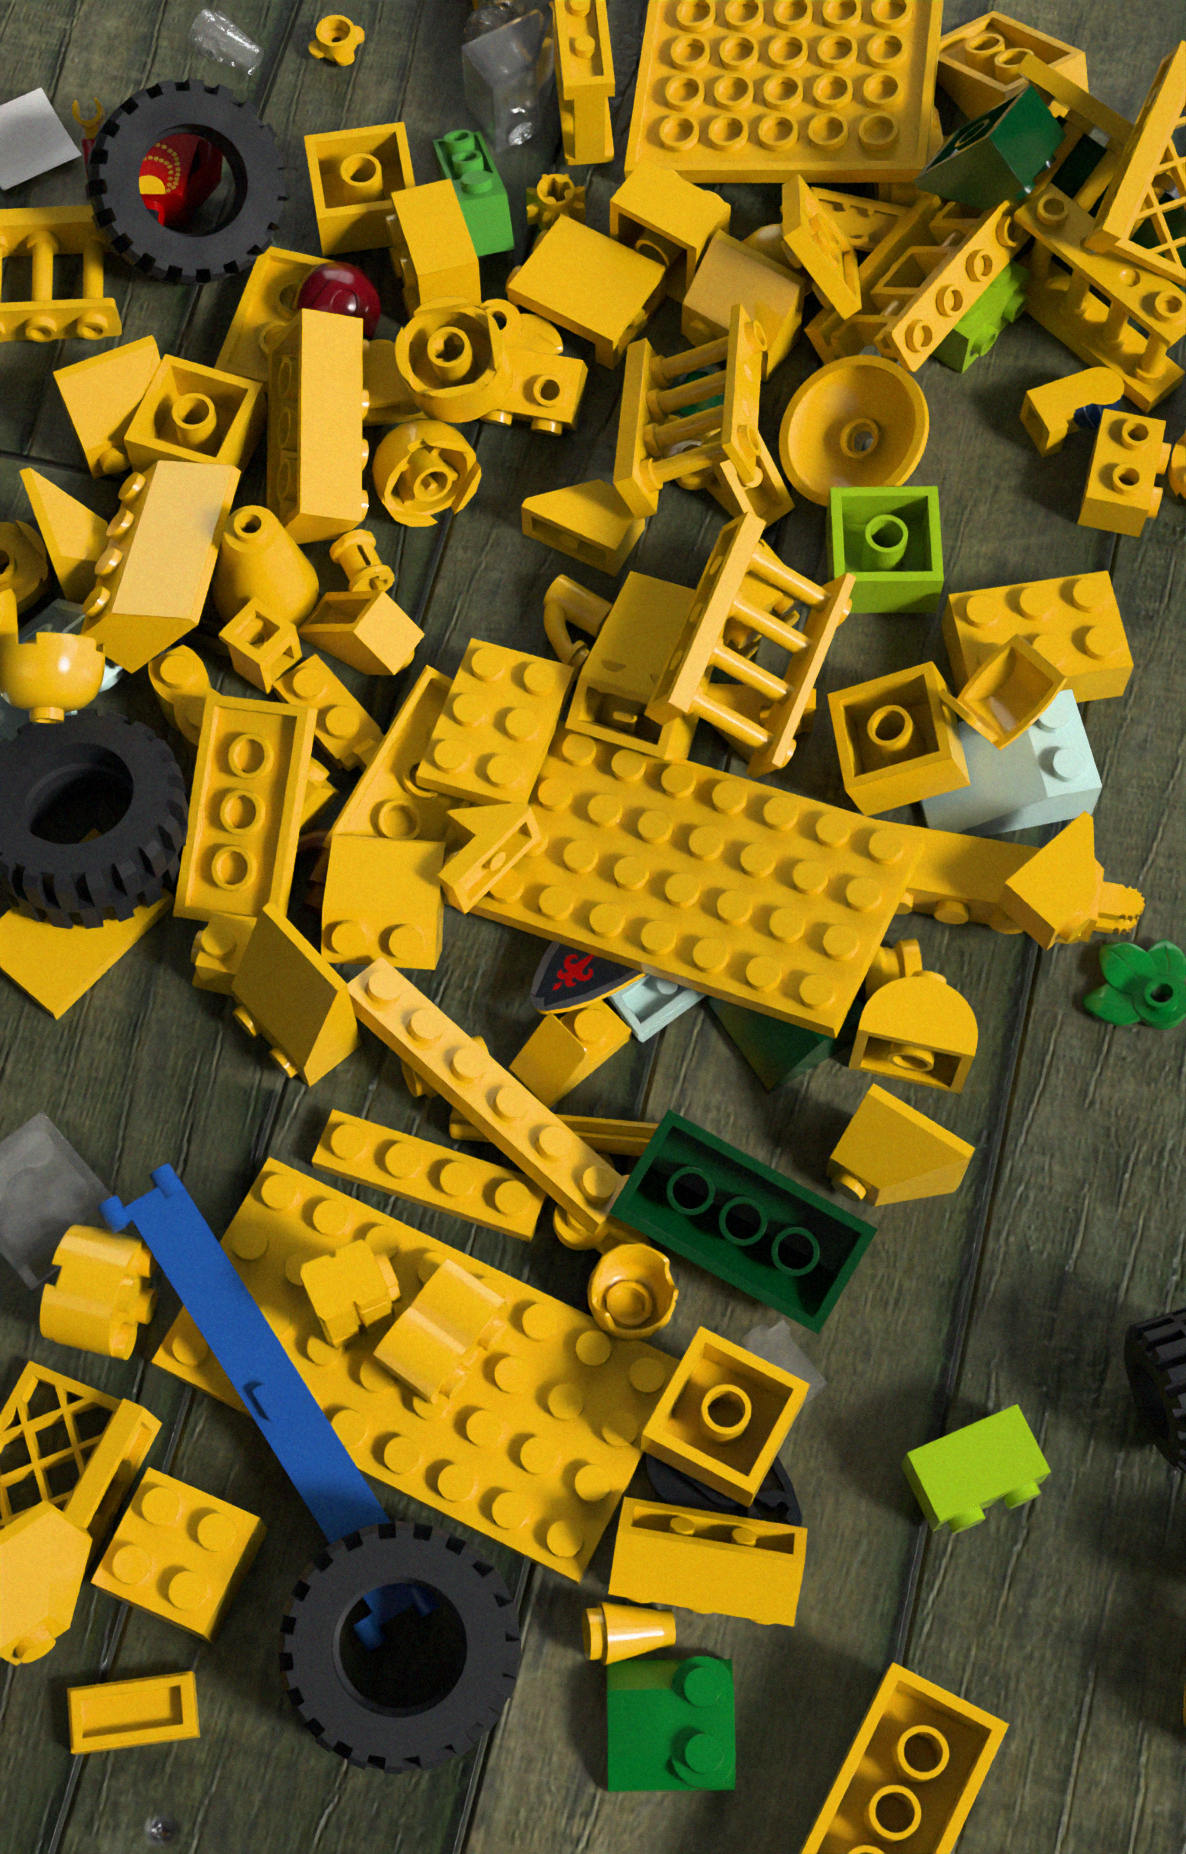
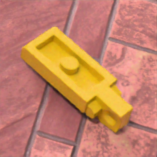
M314 654L273 683L274 692L282 703L318 709L314 740L339 769L344 767L349 772L358 766L364 773L385 736L382 734L381 728L339 679L319 656Z

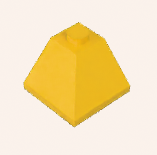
M153 335L52 372L72 432L93 479L106 474L120 473L131 465L123 438L161 363Z
M30 467L20 470L19 472L67 601L83 605L88 595L95 588L98 576L94 573V569L109 544L110 537L106 535L108 523Z
M873 1083L830 1156L825 1175L833 1179L831 1181L832 1186L846 1198L855 1202H861L864 1199L873 1206L942 1195L956 1191L963 1179L975 1148Z
M45 1499L0 1530V1657L15 1666L21 1662H33L47 1654L56 1643L55 1638L70 1628L93 1540L87 1529Z

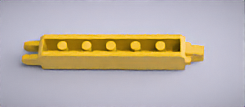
M882 821L924 834L926 842L924 852L895 914H908L914 911L934 915L937 920L948 924H963L967 921L988 924L993 930L1005 934H1018L1025 931L997 903L1004 883L1042 848ZM1095 859L1096 893L1087 912L1092 919L1072 941L1067 943L1061 937L1057 943L1073 944L1079 941L1088 942L1093 931L1109 934L1116 932L1117 935L1120 933L1125 935L1126 932L1131 933L1132 928L1136 927L1139 919L1138 916L1143 912L1145 898L1141 896L1142 893L1137 892V888L1132 889L1131 886L1125 888L1121 884L1103 882L1104 868Z

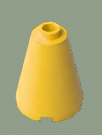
M256 505L244 506L235 510L227 518L224 525L212 590L215 609L223 622L229 623L255 596L295 625L298 631L319 601V583L314 567L270 510Z

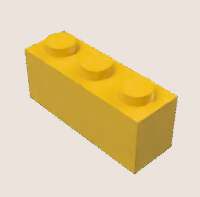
M624 1497L617 1530L608 1594L626 1597L638 1603L655 1602L688 1608L700 1614L718 1613L747 1618L758 1624L769 1625L775 1623L794 1627L805 1565L808 1528Z

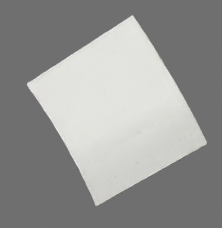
M38 88L0 106V186L3 191L82 155L63 127L42 88Z

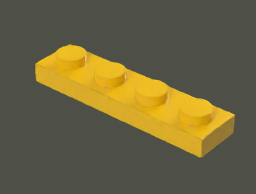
M334 1109L331 1112L311 1161L315 1169L529 1243L532 1241L549 1196L528 1175Z

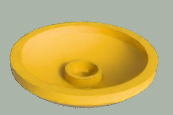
M848 356L823 366L799 387L789 402L781 422L779 455L788 480L799 493L811 502L825 508L828 505L830 487L902 486L918 465L927 443L929 412L924 394L914 378L901 366L879 356ZM873 438L870 447L862 451L863 443L867 439Z

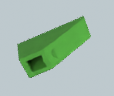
M456 130L446 134L442 139L432 140L441 179L451 178L477 257L515 249L507 192L481 132Z

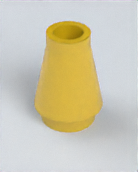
M602 1601L598 1602L597 1608L584 1609L582 1613V1639L586 1659H600L603 1665H607L660 1648L674 1647L676 1628L672 1610H656Z

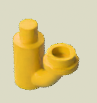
M561 574L553 581L544 597L543 621L549 641L562 664L575 667V680L578 681L591 651L587 649V644L581 640L572 644L566 628V620L593 637L598 638L613 608V604L566 575Z

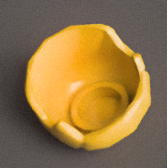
M643 1242L620 1243L600 1258L589 1278L587 1288L588 1305L600 1328L607 1331L610 1336L623 1341L643 1340L650 1338L667 1326L675 1308V1301L678 1298L679 1291L669 1271L670 1261L663 1253Z

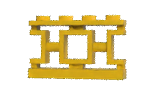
M922 195L858 268L862 309L844 320L834 306L829 310L824 307L804 329L824 364L827 365L844 357L858 355L865 346H876L883 358L895 363L899 360L906 372H916L1031 237V233L1013 219L1015 212L1019 209L1017 203L1010 205L1007 200H1004L994 207L985 210L978 219H965L956 202H948L944 207L938 195ZM925 277H927L925 281L918 288H916L921 283V281Z

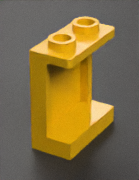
M561 214L550 230L544 229L538 235L532 254L523 266L517 265L512 270L506 282L505 292L508 294V301L519 310L520 314L529 309L595 343V361L614 370L627 352L628 344L634 342L665 299L667 267Z

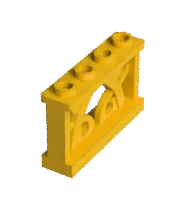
M553 0L549 3V18L565 164L582 165L612 162L614 160V146L608 97L615 96V79L606 1Z

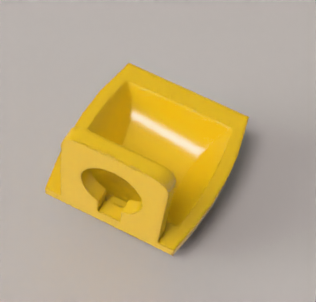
M1016 633L980 666L957 699L944 688L937 695L970 726L1001 751L1042 715L1053 702L1068 678Z

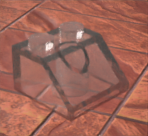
M548 3L461 46L466 113L496 153L512 145H519L539 132L555 78L553 9Z

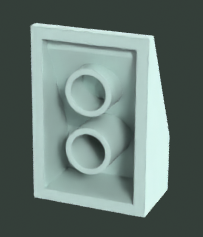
M1072 689L1060 691L1042 715L1001 751L966 721L958 723L971 785L919 801L926 828L975 837L1077 818L1084 811L1091 815L1102 790V783Z

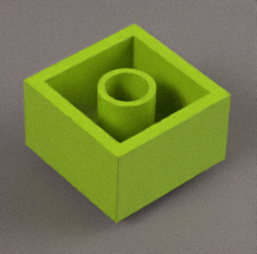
M938 486L830 487L825 519L828 582L847 572L856 577L849 598L852 599V607L849 613L937 612L944 583Z

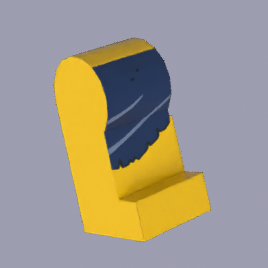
M1094 367L1026 391L1020 419L1041 456L1044 458L1060 452L1065 437L1068 434L1079 431L1084 427L1097 429L1104 408L1118 411L1124 393L1123 380L1117 372L1110 368Z

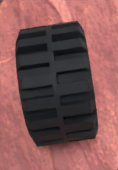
M1186 1307L1130 1325L1125 1333L1124 1359L1129 1385L1146 1430L1162 1456L1178 1472H1183L1184 1474L1186 1473Z

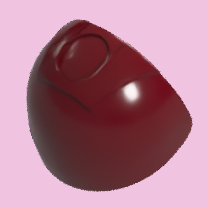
M326 262L308 271L299 281L290 304V309L294 311L305 308L362 318L363 333L369 340H372L381 313L379 295L372 280L361 269L345 262Z

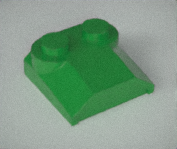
M696 1656L689 1659L626 1660L607 1664L608 1792H734L736 1752L732 1659Z

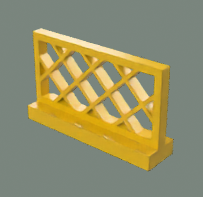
M1181 40L1160 63L1084 246L1101 255L1109 249L1186 288V268L1182 266L1176 248L1186 245V236L1173 241L1162 214L1184 206L1186 211V175L1182 167L1186 165V156L1178 157L1171 139L1174 129L1186 126V116L1179 118L1183 108L1186 113V42ZM1164 155L1167 163L1159 165ZM1170 171L1180 198L1159 205L1151 183L1154 176ZM1143 202H1145L1147 210L1140 212ZM1151 218L1161 244L1151 249H1146L1128 240L1134 224ZM1164 253L1166 258L1160 256L1159 254Z
M29 1361L0 1414V1454L6 1444L25 1437L32 1463L4 1475L0 1467V1512L2 1516L0 1530L34 1507L32 1506L13 1514L6 1487L36 1476L42 1501L45 1499L56 1508H63L62 1512L87 1529L93 1539L83 1575L84 1578L162 1423L143 1406L124 1398L119 1400ZM39 1381L55 1387L61 1408L31 1419L27 1403ZM69 1394L74 1395L80 1398L81 1400L71 1403ZM98 1406L113 1412L101 1435L82 1442L75 1419L76 1415ZM19 1418H20L21 1424L18 1425V1426H16V1424H17V1422H18V1420H19ZM65 1420L72 1447L42 1458L35 1432ZM92 1452V1454H91V1456H90V1458H89V1460H88V1462H87L86 1454ZM76 1459L80 1477L74 1489L53 1498L46 1471Z

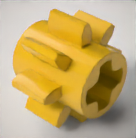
M543 174L537 188L527 187L526 213L528 225L538 223L542 231L544 229L550 230L561 214L579 223H585V187L577 186L574 188L573 182L569 179V174Z

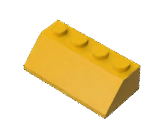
M305 308L298 312L268 348L266 509L276 516L296 544L340 539L341 536L351 532L365 519L368 509V494L366 490H362V471L367 464L369 452L367 440L362 439V421L366 417L369 405L368 391L363 389V370L367 365L369 357V343L367 339H363V319Z
M158 460L142 474L138 472L131 474L119 491L118 498L122 500L119 512L112 519L106 531V535L110 537L107 550L102 554L94 569V573L98 576L95 588L88 595L82 606V613L86 616L80 636L97 639V645L104 643L106 645L105 656L131 674L199 623L220 549L224 525L229 517L241 471L233 465Z

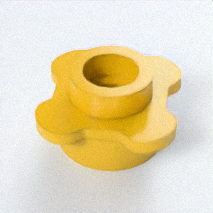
M327 16L317 24L316 40L309 43V52L316 59L325 57L340 66L350 65L355 60L354 51L357 45L365 40L364 31L361 27L354 26L352 21L345 16Z

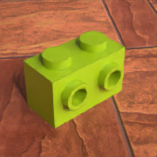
M1011 259L931 355L962 375L979 355L984 356L990 350L1003 328L1009 322H1015L1023 313L1030 298L1025 293L1031 272Z
M1018 1404L906 1453L901 1463V1467L932 1532L949 1525L952 1534L959 1533L986 1519L982 1510L1003 1500L1007 1508L1012 1509L1036 1498L1041 1494L1038 1485L1051 1473Z

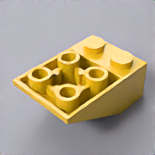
M630 571L579 675L565 728L662 759L673 760L675 756L687 760L699 716L691 712L689 715H682L661 725L645 716L644 712L696 591L695 589ZM727 620L725 621L724 626L721 630V633L719 635L720 637L723 636ZM712 664L706 667L700 684L704 687L703 693L705 694L714 667Z

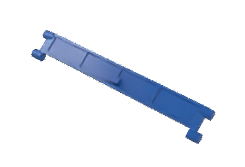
M170 1163L159 1167L149 1175L156 1188L124 1207L117 1195L98 1205L97 1210L112 1234L134 1222L329 1543L332 1544L361 1528L375 1524L390 1523L384 1510ZM406 1583L384 1585L363 1596L372 1613L360 1618L351 1627L367 1653L389 1640L381 1625L410 1606H413L419 1617L422 1618L439 1607L441 1603L434 1593L417 1585Z

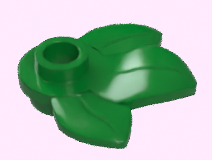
M1161 939L1150 947L1148 952L1138 945L1128 942H1112L1101 946L1099 950V965L1106 983L1091 991L1082 999V1004L1088 1012L1098 1019L1115 1026H1126L1143 1021L1149 1027L1158 1030L1171 1029L1186 1018V984L1184 983L1186 978V957L1178 946L1167 939ZM1157 996L1171 997L1169 1001L1163 1003L1153 1000Z

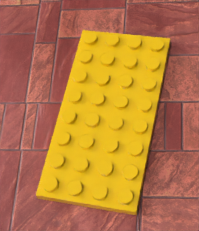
M559 720L527 805L532 808L542 837L468 912L836 1039L926 847L925 835L675 756L671 760L649 755L565 728L566 722ZM474 802L472 807H479L485 805ZM456 837L446 854V860L454 851L465 847ZM444 893V904L453 906L449 903Z
M269 1157L219 1244L359 1472L579 1586L645 1454L640 1449L642 1433L681 1361L640 1340L623 1341L612 1337L607 1331L600 1328L594 1317ZM359 1239L369 1243L373 1255L385 1251L397 1278L398 1288L403 1300L393 1304L396 1314L395 1323L411 1306L431 1276L449 1258L506 1300L508 1311L503 1318L509 1322V1325L491 1350L486 1351L480 1347L466 1365L472 1370L471 1375L457 1395L451 1400L443 1395L433 1406L379 1365L373 1356V1352L393 1325L370 1335L363 1331L361 1332V1339L339 1349L329 1345L299 1274L301 1272V1265L325 1254L333 1258L335 1257V1250ZM184 1305L152 1359V1364L155 1368L252 1417Z

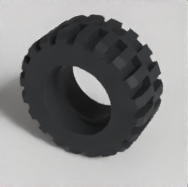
M188 78L184 82H174L173 79L157 82L154 86L145 90L141 89L131 95L110 115L94 138L95 143L87 159L88 183L85 185L87 201H91L94 215L91 216L97 231L102 230L109 241L106 245L116 256L121 255L130 263L129 267L141 275L148 274L157 278L156 281L170 285L176 283L186 284V286L203 285L225 279L252 265V261L259 255L264 254L273 243L271 238L275 231L282 227L286 216L282 212L285 200L289 199L290 183L284 181L283 169L288 167L285 152H278L273 139L278 137L272 125L270 123L264 125L256 116L259 109L249 100L242 103L233 97L234 90L220 84L216 87L204 85V80ZM177 134H190L202 137L212 143L223 154L231 168L235 184L233 203L225 218L214 228L206 232L184 234L170 230L156 221L144 205L139 188L141 164L151 147L166 137Z
M96 709L77 710V715H64L63 723H39L34 725L30 721L17 729L18 736L11 741L5 737L0 742V895L10 906L20 907L24 916L37 922H43L46 916H48L53 927L72 929L74 922H83L85 929L104 927L103 920L117 917L118 921L122 922L134 917L133 910L142 904L150 908L162 898L160 889L164 885L169 888L174 886L179 878L183 846L186 845L190 800L180 766L176 764L173 751L164 740L156 738L154 730L138 721L130 725L128 716L108 711L105 717L98 716ZM87 794H108L131 803L126 814L116 826L93 840L77 844H56L36 837L37 830L45 817L57 806L72 798Z
M416 1522L375 1524L358 1529L326 1547L317 1558L309 1563L298 1577V1582L286 1600L282 1611L283 1618L280 1632L277 1633L276 1653H279L280 1672L278 1673L283 1692L286 1691L293 1706L291 1711L300 1725H305L315 1736V1742L328 1753L333 1751L347 1759V1764L365 1770V1767L384 1770V1774H403V1771L422 1768L423 1772L441 1766V1762L456 1755L460 1757L475 1746L474 1743L486 1731L489 1732L501 1717L500 1713L513 1693L517 1681L519 1660H521L519 1618L506 1583L496 1568L470 1543L449 1531ZM396 1583L417 1585L437 1595L453 1614L460 1637L458 1661L448 1682L431 1698L416 1705L406 1707L382 1705L364 1696L347 1677L340 1656L342 1627L353 1606L370 1591L384 1585Z

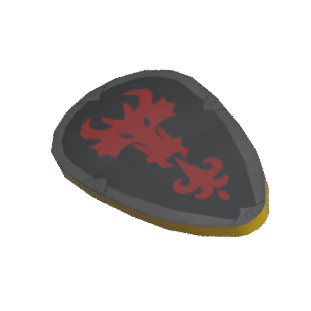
M552 941L534 975L530 1001L535 1011L540 1014L549 1015L550 1013L569 1012L594 1004L646 976L647 973Z

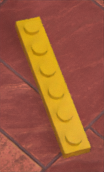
M382 956L347 984L355 1016L592 1235L613 1216L609 1212L627 1181Z

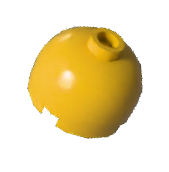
M414 419L402 423L393 429L377 447L372 466L373 482L378 497L395 521L410 527H427L438 523L430 515L451 506L455 515L466 506L476 493L482 476L481 466L476 461V453L464 436L454 427L435 419Z
M36 632V639L27 640L25 644H18V633L0 635V696L12 707L29 711V721L44 724L63 723L65 712L81 710L96 697L101 688L105 671L106 645L104 643L97 645V639L65 633Z

